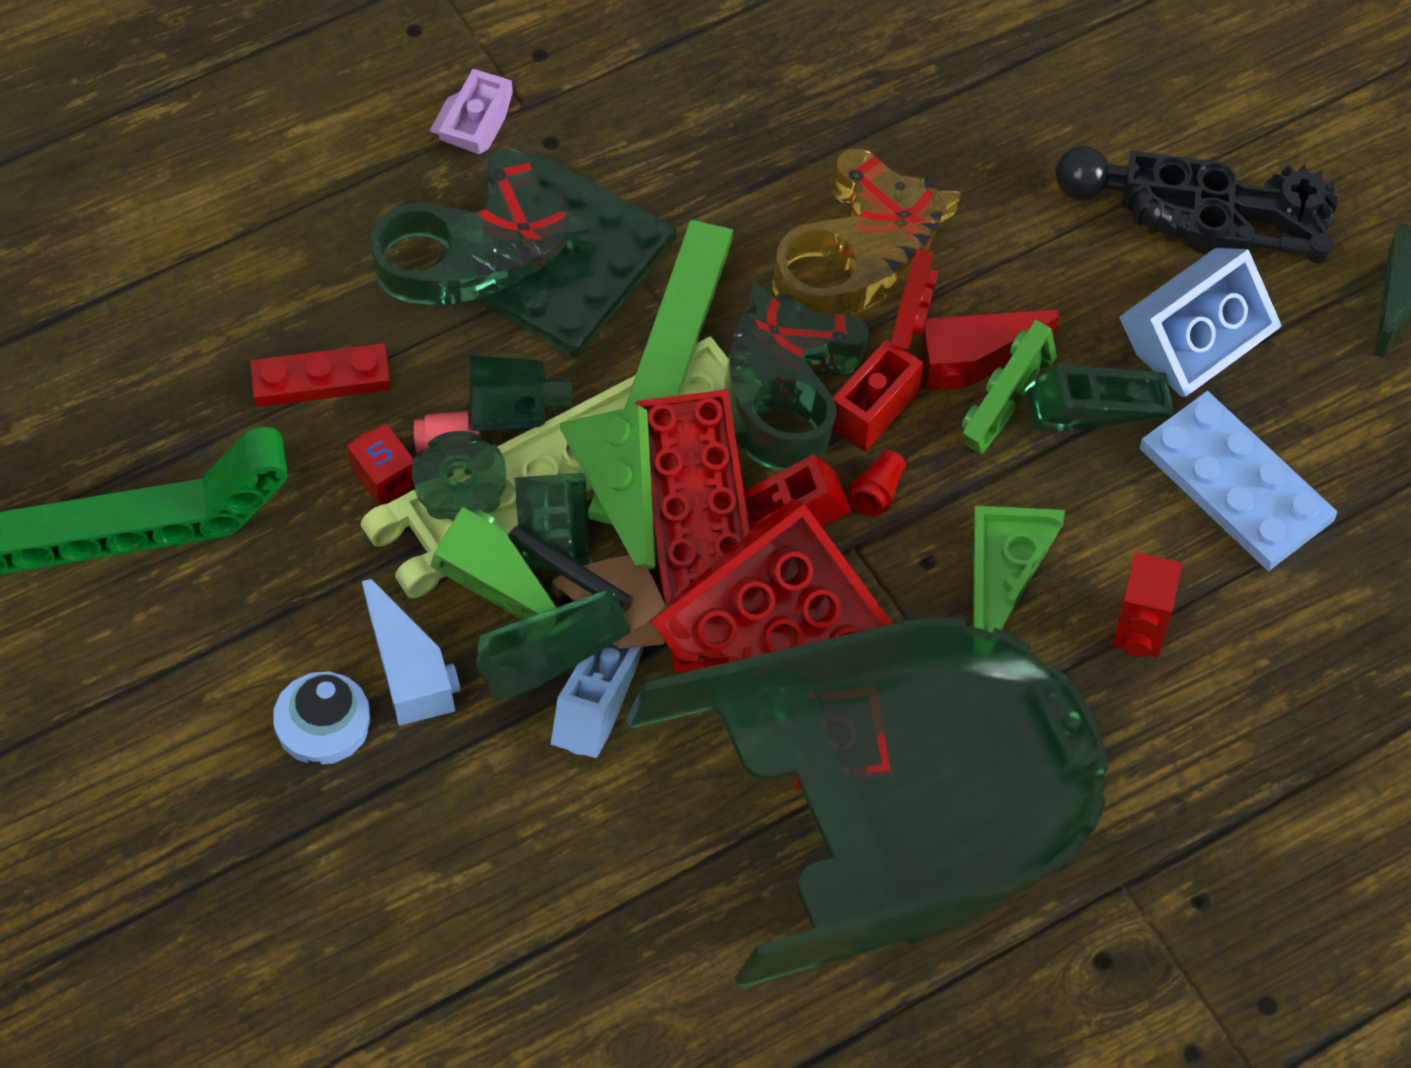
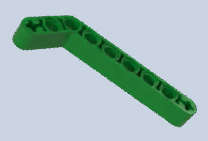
M269 427L254 428L247 431L202 479L0 512V575L233 535L243 527L288 479L282 434L278 430Z

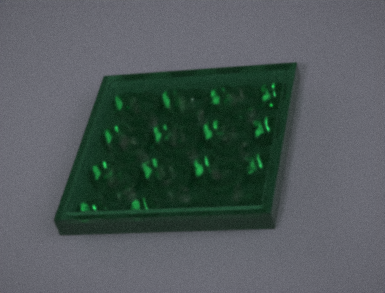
M533 151L523 162V164L530 163L532 170L514 174L508 181L512 189L531 185L533 191L516 196L528 223L534 222L532 215L537 213L541 214L543 219L557 212L567 214L570 230L560 226L563 221L562 218L551 225L532 230L540 238L545 237L560 228L567 231L562 235L566 236V238L558 245L553 241L548 243V245L555 247L545 253L538 246L533 247L541 258H533L524 262L518 249L495 246L477 238L489 234L501 239L516 240L511 229L492 224L480 215H477L432 266L433 278L577 359L677 239V228L542 154ZM533 195H540L542 202L535 204L531 201ZM498 196L497 199H498V200H502L503 197H502V196ZM493 198L481 210L484 211L486 208L495 216L506 220L499 204L494 203ZM564 198L567 199L570 213L560 209ZM521 242L522 246H527L526 242ZM565 246L564 249L557 256L548 253L557 248ZM496 254L507 258L517 265L500 271V259ZM554 258L545 266L534 261ZM473 259L483 264L493 273L477 277L476 265ZM518 268L538 271L524 279ZM506 280L517 282L500 291L501 283ZM475 283L494 293L478 299V290Z

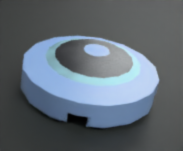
M330 671L309 673L292 681L280 693L273 709L274 730L283 749L296 760L308 763V760L312 762L320 761L321 765L334 764L351 756L364 743L370 724L369 702L361 687L347 676Z

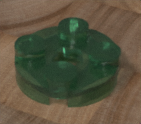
M470 431L446 432L434 437L428 442L429 448L423 451L420 457L419 454L416 456L412 466L413 486L418 500L426 507L427 513L431 517L439 520L446 518L454 520L462 506L471 512L477 509L485 513H491L500 505V497L506 488L507 482L505 460L497 446L493 444L492 447L487 442L481 441V435ZM463 468V472L466 475H471L470 478L463 482H455L448 479L454 476V469Z

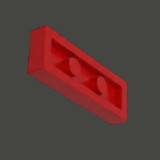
M916 249L898 311L891 342L893 346L909 349L913 333L922 335L938 276L937 270L930 269L934 255L932 252Z
M385 343L250 360L256 407L391 390Z

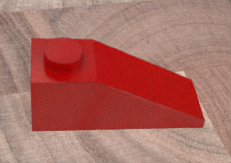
M1058 310L926 319L920 346L927 389L942 388L954 390L962 386H972L991 376L998 367L1004 369L1013 355L1010 353V349L1015 338L1023 329L1029 331L1035 320L1052 328L1053 338L1055 339L1059 318Z
M815 454L744 491L750 531L791 499L804 503L821 527L851 512L838 473Z

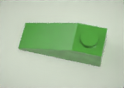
M462 506L435 550L430 567L547 635L554 637L563 616L505 531L497 527V521L489 514L477 509L471 512Z

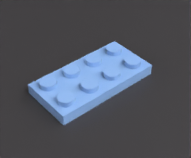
M1209 391L1202 394L1141 440L1139 449L1268 572L1334 522L1338 511Z

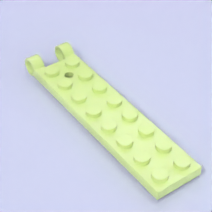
M710 336L697 343L680 395L724 390L725 382L743 396V398L729 396L733 423L758 411L760 400L735 367H733L735 377H725L728 362L730 364V361ZM635 376L542 423L543 426L534 427L400 498L370 510L363 517L361 527L374 546L381 547L392 543L403 533L406 527L410 526L427 551V553L421 556L413 557L404 562L395 573V578L409 598L421 597L430 592L438 584L439 579L445 577L442 573L431 568L430 565L435 550L453 523V517L459 513L462 506L471 512L477 509L489 514L497 521V527L504 530L508 536L515 526L521 527V524L535 519L556 518L592 499L595 491L562 434L560 423L623 409ZM533 479L551 483L581 482L577 486L563 490L517 487L520 483ZM529 500L573 504L564 508L518 507L521 503ZM521 527V528H523V529L526 530L527 532H530V531L536 529L537 527Z

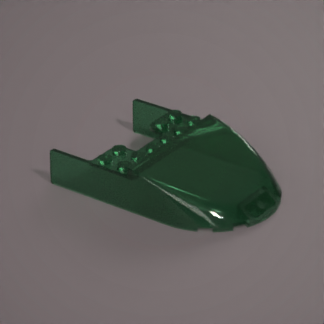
M933 617L908 620L644 683L626 718L629 728L632 729L707 710L716 711L721 716L740 762L748 773L763 780L795 774L832 857L805 867L797 881L799 897L814 930L757 946L735 977L738 987L743 988L908 940L910 945L945 932L992 909L1036 884L1069 861L1082 848L1090 834L1095 830L1102 815L1106 797H1103L1104 775L1108 771L1105 747L1094 716L1084 698L1064 673L1055 665L1050 669L1041 660L1028 652L1029 644L997 628H994L992 632H988L976 627L967 626L964 619ZM884 734L890 771L866 773L868 766L882 765L877 736Z

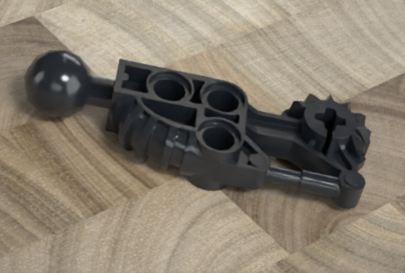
M1089 146L1071 148L1061 156L1055 168L1058 187L1067 197L1078 201L1092 200L1101 194L1104 189L1123 191L1121 207L1128 208L1129 211L1134 212L1133 221L1139 226L1146 225L1148 232L1153 235L1156 231L1166 235V240L1173 241L1174 237L1183 239V244L1190 245L1197 253L1204 255L1215 248L1249 250L1251 246L1278 249V252L1306 255L1311 262L1322 263L1327 259L1332 247V240L1326 235V230L1332 225L1334 221L1333 213H1335L1338 206V196L1333 194L1335 191L1334 182L1322 181V170L1315 174L1309 173L1305 164L1299 168L1298 172L1287 165L1280 175L1273 174V177L1268 178L1263 187L1245 185L1236 180L1233 170L1220 162L1131 151L1127 166L1108 164L1107 158L1099 150ZM1300 209H1301L1302 212H1301V215H1300V217H1299V220L1297 221V216H1298L1299 211H1300ZM1247 220L1270 222L1289 235L1273 236L1255 233V229Z

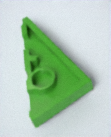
M636 405L560 423L562 434L635 566L645 569L655 568L647 410Z
M975 506L973 514L972 659H985L1063 526L1065 510Z

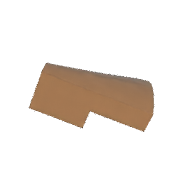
M630 555L610 558L584 566L633 597V602L625 613L616 610L562 575L552 580L551 591L553 595L557 598L565 594L581 606L579 616L588 624L600 628L604 633V637L617 648L664 645V639L649 620L665 607V603L649 569L635 566Z

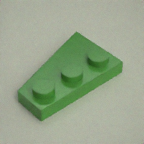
M1038 320L1034 321L1029 331L1023 329L1017 335L1010 349V353L1013 354L1004 369L998 367L993 372L986 386V391L989 393L980 406L973 405L962 422L961 428L964 429L962 434L966 446L983 455L1011 418L1016 406V402L1013 401L1018 394L1028 396L1036 385L1037 380L1035 379L1040 365L1042 364L1049 368L1057 358L1052 328Z

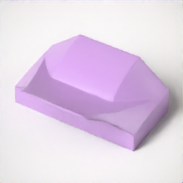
M472 69L461 91L447 98L429 131L439 135L440 140L476 154L485 152L490 148L506 118L513 93L512 80Z

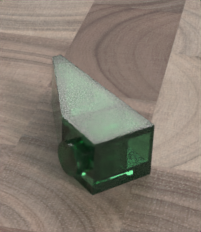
M1397 224L1388 248L1374 356L1384 357L1411 325V226Z
M1056 364L1025 387L1034 429L1076 431L1170 418L1175 414L1166 373Z
M611 588L480 635L476 664L494 701L497 702L542 686L631 633V626L614 589Z

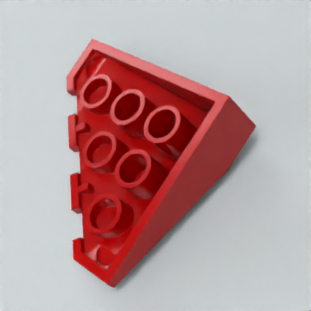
M791 499L756 526L649 620L677 658L686 661L698 662L699 656L726 659L728 666L765 670V664L793 667L792 672L794 674L831 678V672L858 675V681L879 684L916 655L806 505L795 499Z

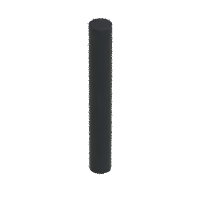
M515 526L509 533L508 537L514 546L616 610L625 613L630 608L633 602L632 596L523 528Z

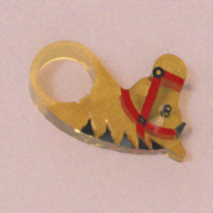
M849 149L843 152L837 158L832 190L839 201L852 208L851 217L801 225L783 237L777 249L772 277V288L775 297L777 295H793L792 298L781 301L778 297L776 298L793 315L796 316V313L803 312L807 316L806 320L811 321L835 319V314H844V317H848L870 308L893 292L909 276L916 249L929 250L936 236L939 223L957 212L958 205L956 203L961 198V192L937 191L926 177L918 179L912 176L897 174L867 150ZM819 256L836 262L844 270H849L852 276L839 286L816 288L796 279L787 266L802 257Z

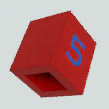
M387 424L375 430L363 432L354 442L347 445L351 470L378 506L388 504L420 486L415 460Z

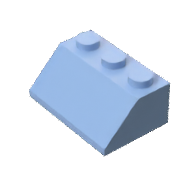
M1213 249L1119 316L1136 355L1173 390L1184 397L1188 396L1282 327L1248 249Z

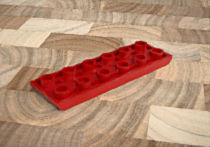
M728 389L638 400L635 402L636 405L647 410L653 532L665 606L750 532ZM671 650L675 674L728 667L726 659L699 656L698 662L679 660Z

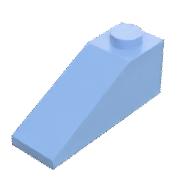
M372 579L362 581L368 612L399 726L455 712L452 693L460 692L461 690L454 663L444 664L440 648Z
M600 628L598 629L558 696L550 745L567 749L574 754L598 757L612 732L644 647L619 649L604 637V633Z

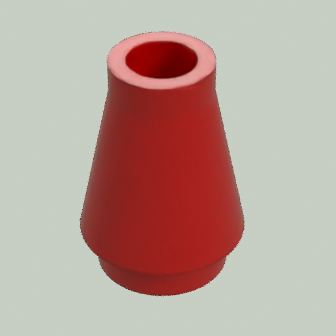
M883 451L872 465L852 481L849 500L859 513L869 517H877L891 508L901 474L906 467L904 458L895 451Z

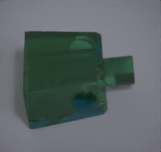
M470 355L469 406L471 431L532 428L545 425V407L572 406V380H545L544 365L539 360Z

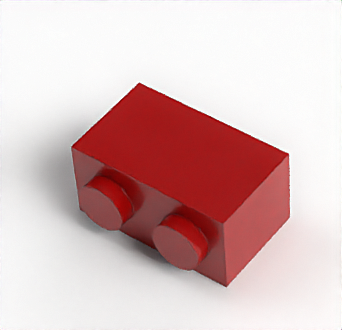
M886 339L831 399L829 429L866 453L920 393L923 362L902 348L891 345V341Z
M1137 552L1134 553L1112 647L1123 649L1126 653L1133 656L1144 657L1149 655L1159 658L1173 611L1182 568L1181 562Z

